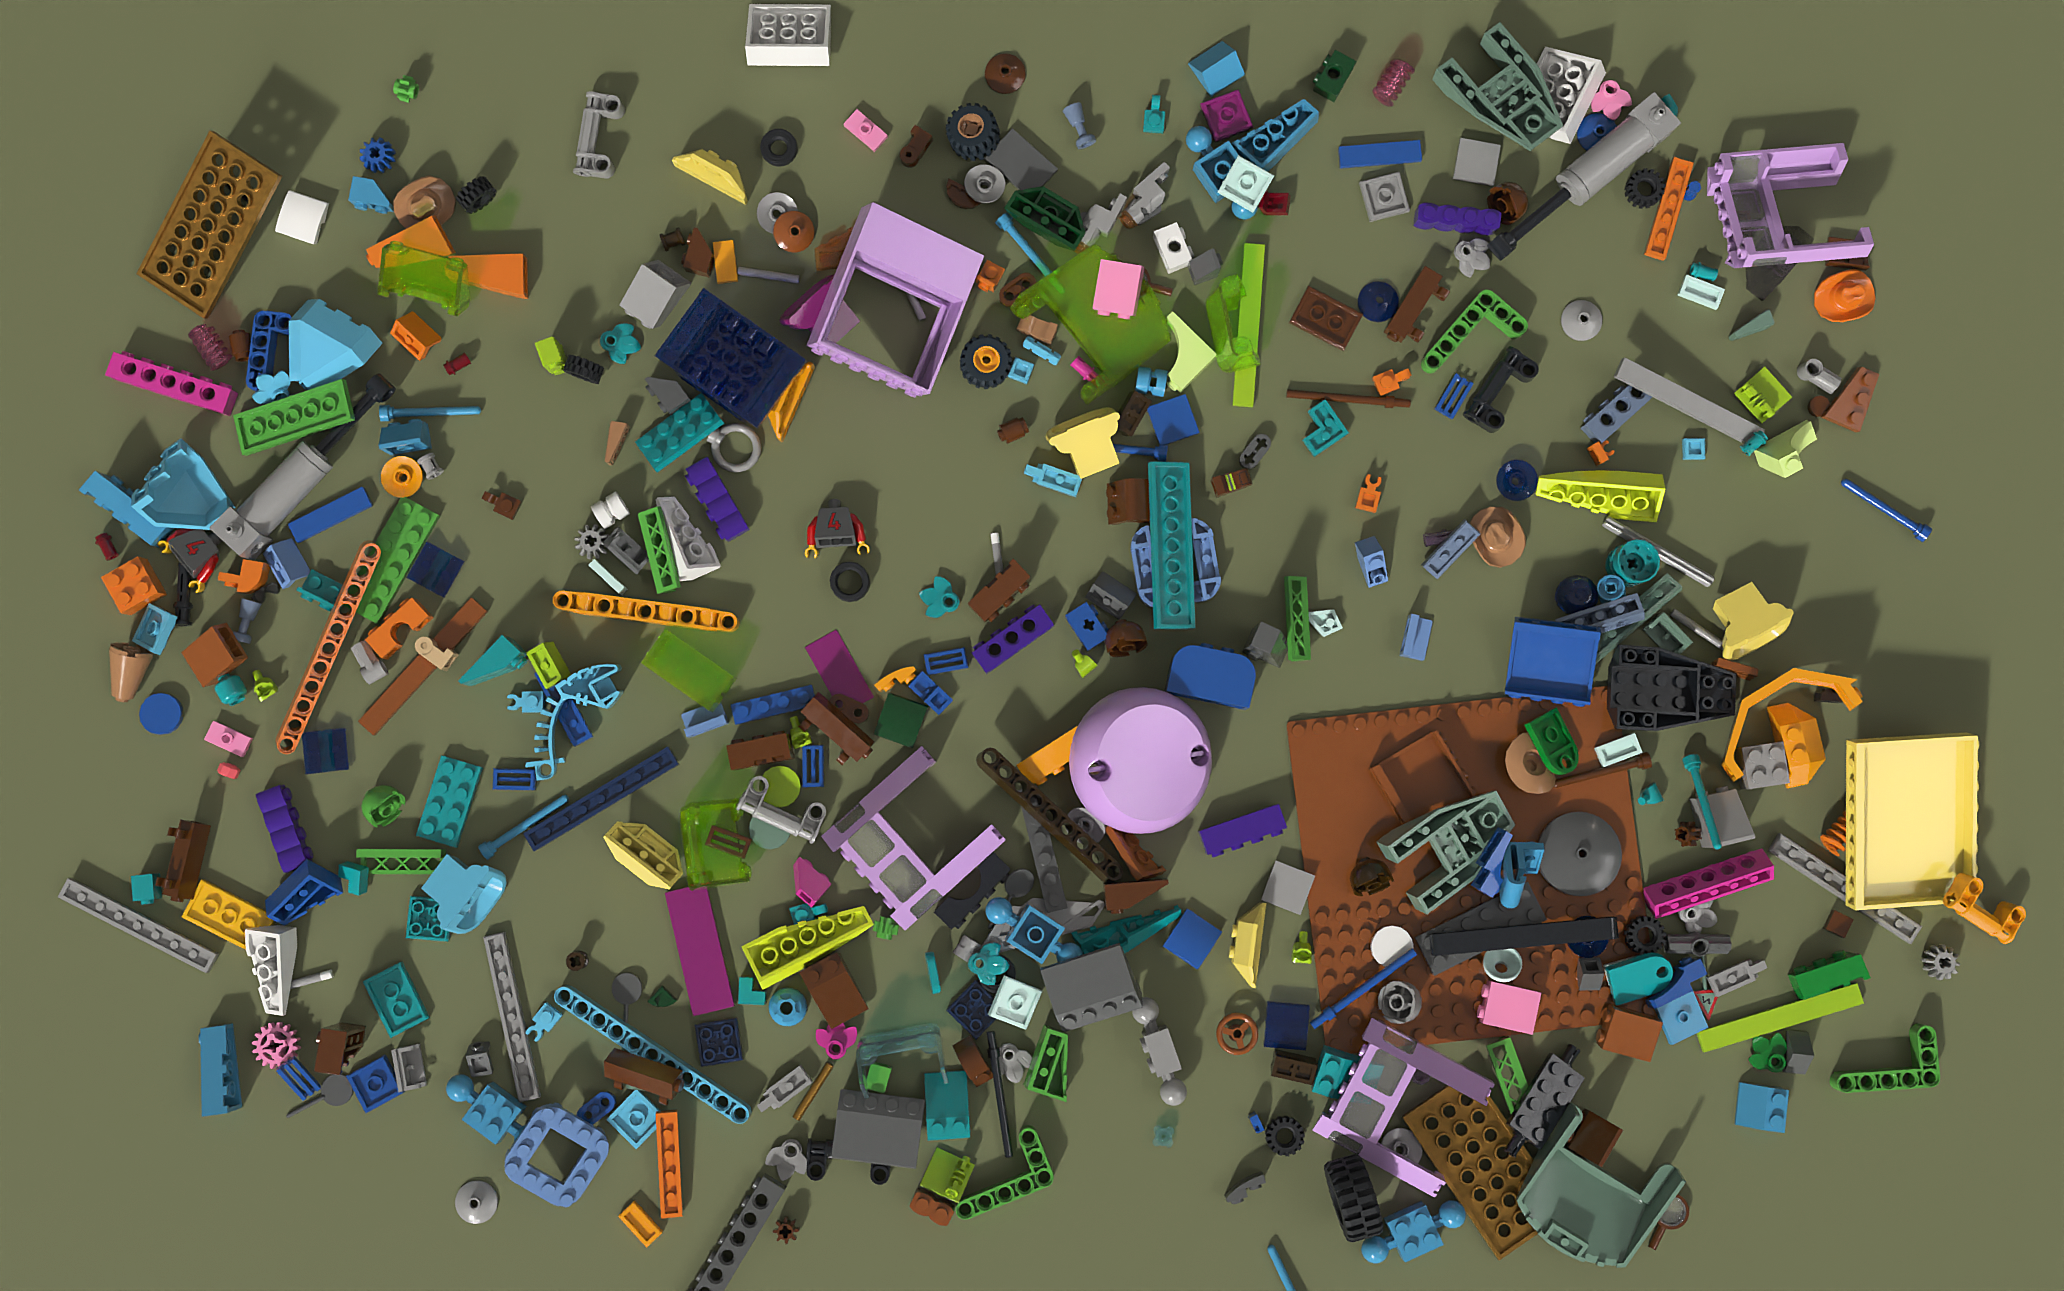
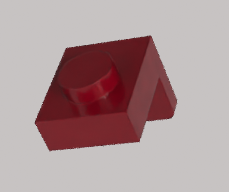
M1266 190L1258 204V208L1264 215H1288L1291 195L1289 193H1269Z

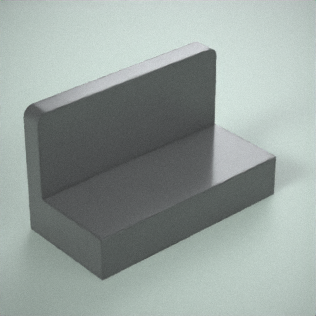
M1102 572L1085 598L1120 620L1137 594L1107 573Z

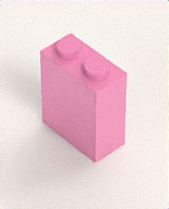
M1101 259L1093 309L1098 310L1097 314L1110 316V312L1118 313L1117 318L1129 320L1130 316H1136L1144 273L1143 266Z
M1487 980L1481 991V996L1484 997L1483 1002L1477 1010L1479 1022L1533 1035L1541 993Z

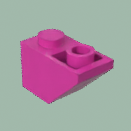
M799 857L793 865L796 895L812 908L829 889L831 883L825 874L819 873L813 868L810 861Z

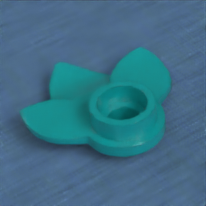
M618 324L612 331H606L600 337L601 347L609 352L610 358L616 363L625 364L626 354L636 353L641 349L638 340L631 336L634 330V326L631 324ZM607 338H613L614 343L609 344L607 342Z
M936 576L934 578V588H928L919 592L922 601L929 606L926 610V615L932 618L941 617L945 612L955 611L960 603L957 594L952 592L951 583L942 577ZM948 598L953 600V604L950 606L945 604Z
M998 943L983 945L979 953L972 954L968 959L970 971L977 974L979 980L986 985H995V975L1002 974L1009 968L1008 962L1003 957L998 956L1001 945ZM979 959L982 961L981 967L976 966V961Z

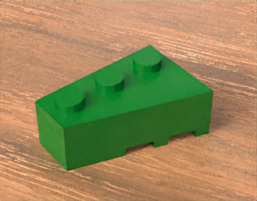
M1844 950L1832 953V957L1828 959L1824 957L1812 961L1813 965L1808 967L1805 965L1798 966L1793 969V973L1788 974L1796 997L1803 1000L1830 992V989L1842 984L1844 987L1851 985L1850 981L1857 978H1863L1864 980L1871 978L1861 954L1845 952Z

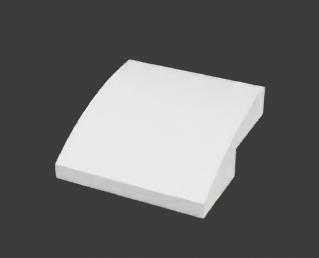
M289 190L283 202L275 231L311 244H317L321 224L325 223L329 203Z

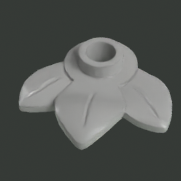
M1475 238L1470 242H1459L1455 246L1454 255L1459 260V269L1462 274L1470 278L1474 273V269L1486 270L1490 268V259L1485 253L1489 244L1487 241ZM1464 248L1467 250V255L1463 252Z
M1714 900L1678 912L1680 919L1685 922L1687 932L1695 931L1701 933L1702 927H1712L1717 923L1716 914L1709 910Z
M1005 1043L1000 1047L1001 1056L999 1057L1001 1076L1005 1074L1011 1082L1018 1083L1023 1077V1068H1029L1032 1057L1026 1050H1018L1014 1044ZM1007 1052H1012L1010 1057L1005 1056Z
M788 1139L782 1146L774 1147L770 1150L765 1164L769 1166L777 1165L778 1175L784 1181L790 1178L795 1171L805 1174L807 1158L802 1154L800 1142L795 1139ZM794 1146L796 1151L790 1153L788 1147Z

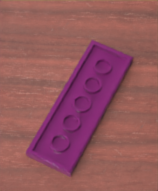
M707 883L666 892L665 897L693 1016L735 1006Z

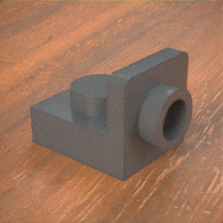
M479 1041L468 1046L466 1059L471 1077L493 1074L494 1069L489 1053L490 1042Z

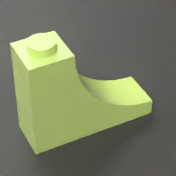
M1172 311L1167 316L1166 323L1170 326L1176 337L1178 354L1174 367L1167 374V385L1173 391L1178 390L1181 393L1216 358L1217 354Z
M1805 420L1766 441V445L1762 444L1755 450L1754 453L1759 466L1784 478L1803 469L1799 454L1807 445L1817 440L1811 421Z

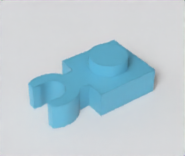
M544 691L522 692V698L514 694L507 696V698L515 699L516 701L514 706H507L509 710H517L522 707V713H539L542 711V708H545Z
M545 1002L532 1018L536 1024L526 1030V1034H530L532 1030L537 1031L538 1035L534 1041H539L543 1037V1030L545 1029L547 1032H550L563 1014L548 1002Z

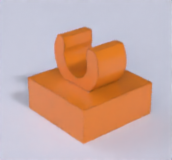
M1598 441L1587 448L1596 466L1609 460L1608 457L1614 454V450L1610 452L1604 451V446L1609 441H1604L1601 444Z

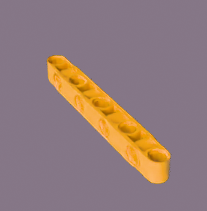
M558 591L553 596V604L558 609L583 615L729 633L736 631L740 625L738 617L733 613L709 608L586 592ZM568 596L569 601L567 605L561 606V597ZM604 601H609L610 608L603 612L601 604ZM650 606L651 614L648 617H643V608ZM686 612H692L693 614L690 622H684L683 615ZM728 617L734 619V625L730 628L724 626V621Z

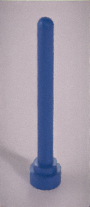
M1113 444L1115 452L1154 456V459L1166 462L1168 445L1148 448Z
M1843 479L1841 481L1843 487L1912 530V533L1915 535L1914 537L1919 541H1925L1930 535L1932 528L1928 525L1915 523L1850 480Z

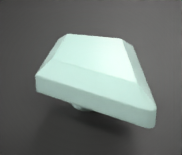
M1334 609L1309 612V622L1323 637L1343 628Z

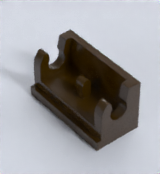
M1135 390L1129 392L1118 411L1120 418L1117 420V430L1122 432L1123 436H1133L1152 400Z
M1274 1049L1271 1076L1313 1085L1318 1066L1316 1058Z

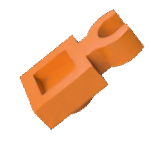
M1368 474L1364 480L1366 488L1361 487L1359 489L1355 508L1376 513L1381 492L1375 490L1381 484V477H1378L1376 483L1372 484L1369 480L1370 474Z

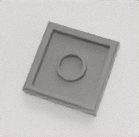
M1460 138L1453 179L1493 186L1501 145Z
M1400 172L1359 182L1369 222L1410 211Z
M1275 861L1261 900L1301 915L1315 875Z

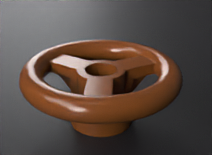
M1244 1013L1228 1014L1217 1026V1041L1220 1047L1229 1054H1246L1257 1043V1025L1251 1017ZM1233 1019L1244 1020L1241 1025L1233 1024L1229 1028L1224 1027ZM1250 1026L1252 1038L1249 1044L1244 1047L1242 1039L1245 1036V1030ZM1235 1030H1240L1241 1034L1239 1037H1234L1233 1033ZM1223 1034H1227L1231 1040L1235 1041L1238 1049L1228 1046L1223 1039Z

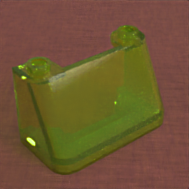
M391 241L390 244L382 247L377 295L388 297L390 292L398 293L397 296L402 297L408 294L442 304L441 308L446 309L448 307L447 314L459 316L470 304L468 265L461 258H448L404 246L399 241Z
M1238 274L1223 278L1205 300L1214 349L1217 354V363L1219 368L1226 373L1261 365L1259 355L1254 353L1251 341L1246 337L1234 338L1229 311L1239 309V300L1247 296L1245 286Z
M739 798L691 802L680 809V825L687 882L691 891L750 882L752 872L751 867L747 866L746 862H742V859L705 846L712 825L738 834L737 821L740 820L744 812L742 809L736 810ZM714 831L713 835L740 844L738 839ZM711 839V842L741 853L739 848Z

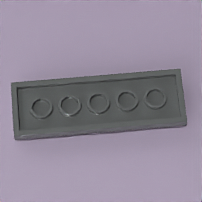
M1525 882L1517 907H1504L1501 904L1500 895L1414 938L1432 974L1435 976L1481 952L1431 956L1429 934L1542 923L1547 919L1529 883Z

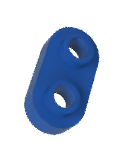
M609 1091L600 1092L577 1111L576 1116L593 1125L614 1109L616 1098ZM603 1098H607L609 1100L608 1105H604L602 1103ZM586 1111L592 1113V1118L589 1119L585 1116Z

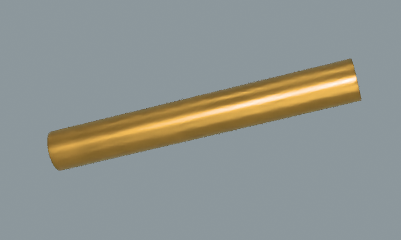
M828 1062L825 1064L792 1116L793 1118L800 1121L833 1069V1065Z

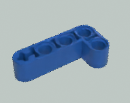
M259 311L254 317L246 384L255 392L259 391L256 386L258 375L262 373L273 376L278 334L289 335V327L284 328V323L292 318L288 313ZM270 318L269 324L263 326L264 320ZM267 338L266 345L261 346V341ZM264 358V364L258 367L259 360Z

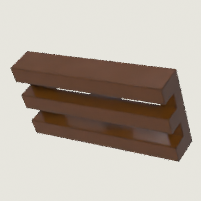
M712 825L705 846L745 859L752 839ZM714 831L744 841L746 844L744 846L713 835ZM711 839L742 849L743 852L740 853L711 842Z

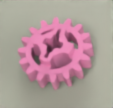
M272 1022L268 1024V1027H261L262 1033L258 1032L255 1034L258 1040L253 1041L252 1044L257 1045V1048L252 1052L259 1054L256 1058L257 1061L264 1060L262 1066L270 1063V1069H273L293 1056H298L295 1050L301 1049V1046L296 1045V1042L301 1039L294 1037L297 1030L290 1031V1024L283 1027V1022H278L276 1025ZM274 1043H283V1045H280L279 1047L270 1048V1046L274 1045Z

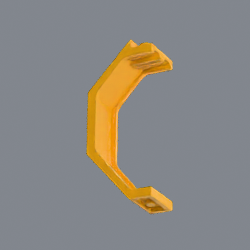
M1793 668L1744 698L1738 705L1721 766L1732 782L1737 781L1744 775L1734 760V752L1748 708L1787 684L1797 682L1832 688L1848 710L1851 711L1863 702L1861 700L1863 696L1859 689L1851 686L1858 679Z

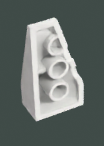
M657 497L656 505L662 508L679 581L694 580L720 568L721 565L714 548L710 543H705L700 536L702 532L698 527L696 529L688 520L689 515L675 497Z
M274 925L245 929L246 952L248 956L252 957L255 967L252 968L254 975H257L260 983L258 990L265 1012L284 1016L286 1015L297 952L296 927Z

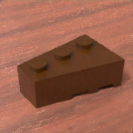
M785 731L773 732V736L764 737V735L753 736L752 740L745 742L744 739L732 740L731 745H726L731 770H740L795 759L790 734L785 733Z
M340 1022L321 1028L316 1039V1043L319 1045L314 1072L340 1075L342 1073V1066L347 1067L349 1064L348 1059L354 1058L363 1047L366 1026Z

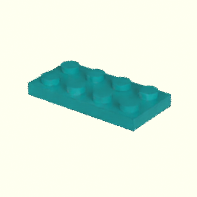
M700 393L636 440L635 443L658 473L723 425L724 422L703 394Z
M441 755L416 836L458 848L483 767Z

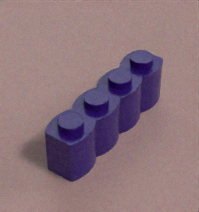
M1433 203L1420 204L1414 214L1415 227L1424 230L1435 228L1445 232L1455 230L1460 233L1476 232L1480 235H1492L1500 228L1501 212L1495 209L1480 211L1474 207H1463L1461 209L1454 205L1439 207Z
M708 457L686 468L688 474L685 477L691 486H696L698 492L695 494L700 503L703 504L705 502L708 510L705 512L711 522L716 521L718 525L716 531L721 539L725 538L729 542L750 530Z
M278 785L257 793V802L263 813L266 827L270 833L271 841L283 872L289 873L296 870L306 859L312 861L314 857L313 852L305 844L306 832L298 824V810L291 805L292 793L290 789L286 788L285 785Z

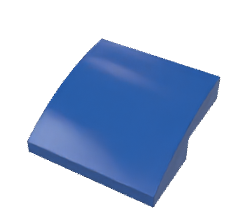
M1187 908L1176 926L1172 929L1163 947L1194 968L1199 969L1222 931Z

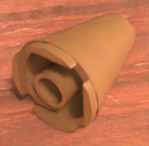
M119 642L110 644L111 695L116 697V701L128 702L129 699H134L150 665L153 653L140 645L132 647L128 646L129 643Z

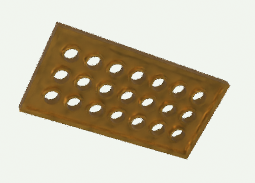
M209 130L136 274L202 318L208 319L283 176L215 131ZM219 154L223 157V164L221 166L216 163V157ZM235 166H238L241 171L238 177H235L233 174ZM210 172L214 176L212 184H209L207 181V175ZM253 177L258 181L255 189L250 185V180ZM226 184H229L231 187L229 195L224 193V186ZM200 190L203 191L205 195V198L202 202H200L197 197V194ZM243 195H246L248 198V205L245 207L241 203ZM216 202H219L222 206L220 213L215 211L214 206ZM191 208L195 211V218L193 220L188 216V211ZM234 213L239 216V222L236 225L232 222V215ZM207 220H210L213 225L210 231L205 227ZM182 226L186 229L184 238L179 234V229ZM224 231H227L230 235L228 242H225L222 238ZM199 237L203 240V247L201 249L196 245V240ZM172 244H174L177 247V253L175 255H172L170 252V246ZM215 249L220 251V258L218 260L213 257ZM189 255L194 258V264L191 267L187 263ZM163 262H165L168 265V270L166 273H164L161 270V264ZM205 267H209L211 270L209 278L204 275ZM180 273H182L185 277V282L183 284H180L178 281V275ZM197 284L202 288L200 295L195 293V286Z
M1446 1085L1401 1117L1421 1144L1438 1172L1443 1174L1446 1184L1459 1203L1463 1205L1467 1215L1496 1258L1501 1260L1538 1234L1527 1220L1521 1224L1516 1222V1215L1522 1212L1516 1197L1532 1165L1533 1159L1523 1145L1516 1158L1510 1156L1508 1152L1506 1157L1499 1158L1497 1150L1500 1147L1507 1146L1513 1136V1130L1506 1124V1119L1490 1095L1486 1097L1488 1101L1487 1106L1472 1098L1468 1105H1463L1461 1103L1463 1093ZM1447 1105H1451L1454 1108V1113L1450 1117H1446L1443 1114V1109ZM1476 1111L1483 1113V1120L1479 1123L1473 1121V1114ZM1430 1117H1434L1437 1120V1125L1432 1129L1426 1126V1120ZM1464 1123L1466 1125L1465 1133L1457 1134L1455 1131L1456 1125ZM1488 1129H1494L1495 1138L1492 1140H1486L1485 1132ZM1441 1135H1447L1449 1138L1448 1144L1443 1147L1439 1146L1438 1138ZM1471 1141L1478 1143V1149L1475 1152H1469L1467 1149V1145ZM1453 1153H1459L1461 1156L1458 1164L1450 1162V1156ZM1482 1159H1489L1490 1167L1487 1170H1481L1479 1167ZM1518 1165L1519 1173L1516 1176H1511L1509 1174L1510 1166ZM1465 1171H1471L1473 1174V1178L1469 1182L1462 1180V1174ZM1497 1176L1501 1177L1502 1185L1498 1188L1492 1187V1179ZM1479 1188L1485 1191L1484 1198L1476 1200L1474 1192ZM1508 1194L1514 1196V1202L1510 1206H1506L1503 1202L1504 1197ZM1491 1206L1496 1207L1497 1214L1492 1218L1487 1217L1486 1210ZM1506 1224L1509 1227V1232L1504 1236L1499 1235L1498 1228Z

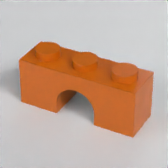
M405 599L401 602L400 608L395 613L392 612L384 618V623L381 626L374 627L368 633L369 636L365 641L382 659L388 660L403 646L396 637L397 629L401 625L408 624L412 630L420 631L434 618L417 599Z

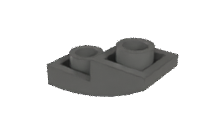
M1262 1171L1252 1174L1232 1186L1224 1195L1227 1203L1237 1204L1243 1202V1198L1248 1197L1246 1188L1250 1190L1261 1188V1184L1266 1183Z

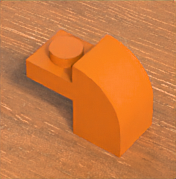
M243 559L240 575L219 572L218 580L225 582L224 586L237 588L236 592L252 594L266 584L270 566L264 562Z

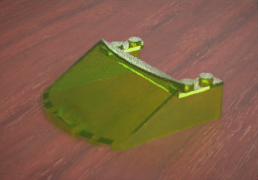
M1093 244L1020 293L1010 307L1017 317L1025 319L1047 304L1102 372L1081 388V398L1087 405L1119 384L1171 341V333L1168 332L1166 324L1168 322L1167 317L1163 315L1158 297L1144 278H1142L1136 316H1130V320L1117 318L1118 313L1110 312V316L1097 314L1098 310L1093 309L1101 259L1122 262L1117 258L1118 255L1113 252L1109 254L1096 244Z

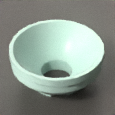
M1515 949L1486 951L1483 958V967L1490 978L1499 982H1509L1514 980L1521 972L1522 958ZM1499 963L1504 964L1507 967V971L1500 973L1495 969V965Z

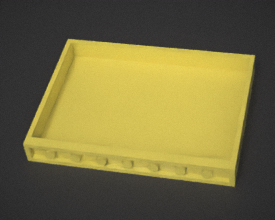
M1963 732L1846 740V906L1854 910L1943 904V898L1951 887L1956 875L1964 873L1976 877L1978 872L1976 864V854L1978 852L1977 812L1979 809L1977 802V791L1979 790L1977 781L1979 741L1977 735Z

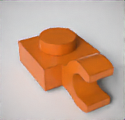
M1391 369L1373 376L1372 379L1381 397L1400 388L1398 383L1409 379L1411 373L1409 369H1405L1394 375Z

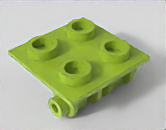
M1765 366L1734 393L1761 424L1772 417L1779 408L1792 398Z
M936 1147L920 1186L959 1203L975 1165L970 1163L971 1159L967 1156L959 1158Z

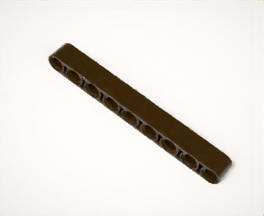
M986 748L977 755L976 762L979 768L1101 881L1111 883L1122 877L1123 869L1121 865L1001 753L994 748ZM985 754L990 755L992 759L991 763H987L985 761ZM1000 768H1003V769L1006 770V772H1007V777H1006V778H1004V777L1001 776V774H1000ZM1016 782L1021 784L1022 792L1016 790ZM1031 797L1037 799V806L1032 805ZM1047 811L1052 813V821L1046 817ZM1062 825L1068 828L1067 835L1062 832ZM1078 839L1083 842V849L1077 846ZM1093 853L1098 856V858H1099L1098 863H1095V862L1093 861V859H1092ZM1108 868L1113 870V878L1108 875Z

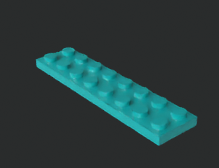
M1149 462L1148 479L1154 629H1195L1189 463Z

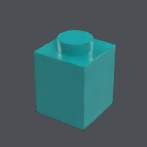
M160 873L131 876L133 901H141V905L155 903L154 899L162 898L161 886H155L156 879L160 877Z

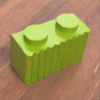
M552 336L536 342L535 346L543 367L551 374L560 375L565 373L563 369L567 357L565 356L563 346Z

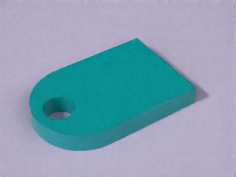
M1646 953L1605 967L1612 999L1616 1006L1662 991L1668 986L1673 976L1671 964L1659 953ZM1660 967H1665L1664 972L1656 974Z

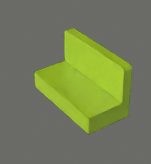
M543 642L526 652L545 689H550L571 676L554 642Z

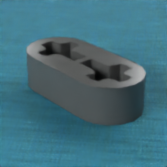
M1259 434L1255 436L1239 458L1242 468L1253 469L1263 458L1271 446V440L1267 435ZM1264 439L1266 441V448L1261 447L1259 451L1255 450L1258 445L1256 440L1261 441ZM1253 452L1255 454L1252 459L1254 463L1245 464L1246 459L1244 456L1249 457Z

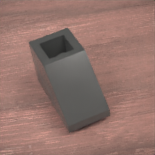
M1214 248L1189 261L1187 267L1194 285L1217 278L1223 263L1220 254H1216Z
M653 377L645 378V381L648 383L645 386L652 397L654 395L658 397L660 401L657 404L664 413L668 411L672 415L691 401L677 381Z

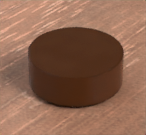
M1816 396L1808 402L1807 408L1812 416L1821 417L1830 408V402L1824 396Z

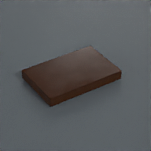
M1308 286L1289 323L1344 351L1363 314Z

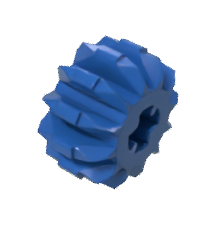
M379 137L377 141L371 138L370 144L364 142L366 148L359 149L360 153L363 154L359 158L361 162H364L366 169L371 168L373 173H376L378 170L384 173L385 167L392 169L389 163L396 162V159L393 157L396 152L391 148L392 145L388 141L385 142L383 138Z

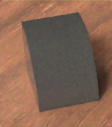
M1600 957L1579 958L1577 964L1579 991L1600 990L1604 977Z

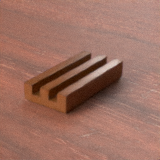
M1720 657L1711 662L1712 666L1736 673V677L1748 681L1757 677L1759 671L1758 668Z

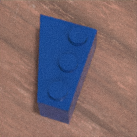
M306 859L265 900L267 917L282 925L294 921L308 913V909L315 905L321 906L326 903V899L335 894L337 896L342 894L341 878Z

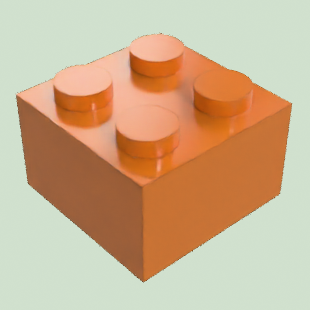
M139 556L101 577L122 614L133 615L147 607L149 603L152 604L167 595L148 559Z

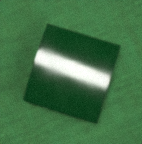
M889 692L874 735L913 748L928 706Z

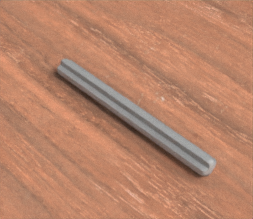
M1606 517L1603 521L1602 526L1628 542L1635 539L1649 542L1658 551L1661 561L1706 587L1713 583L1714 577L1617 520Z

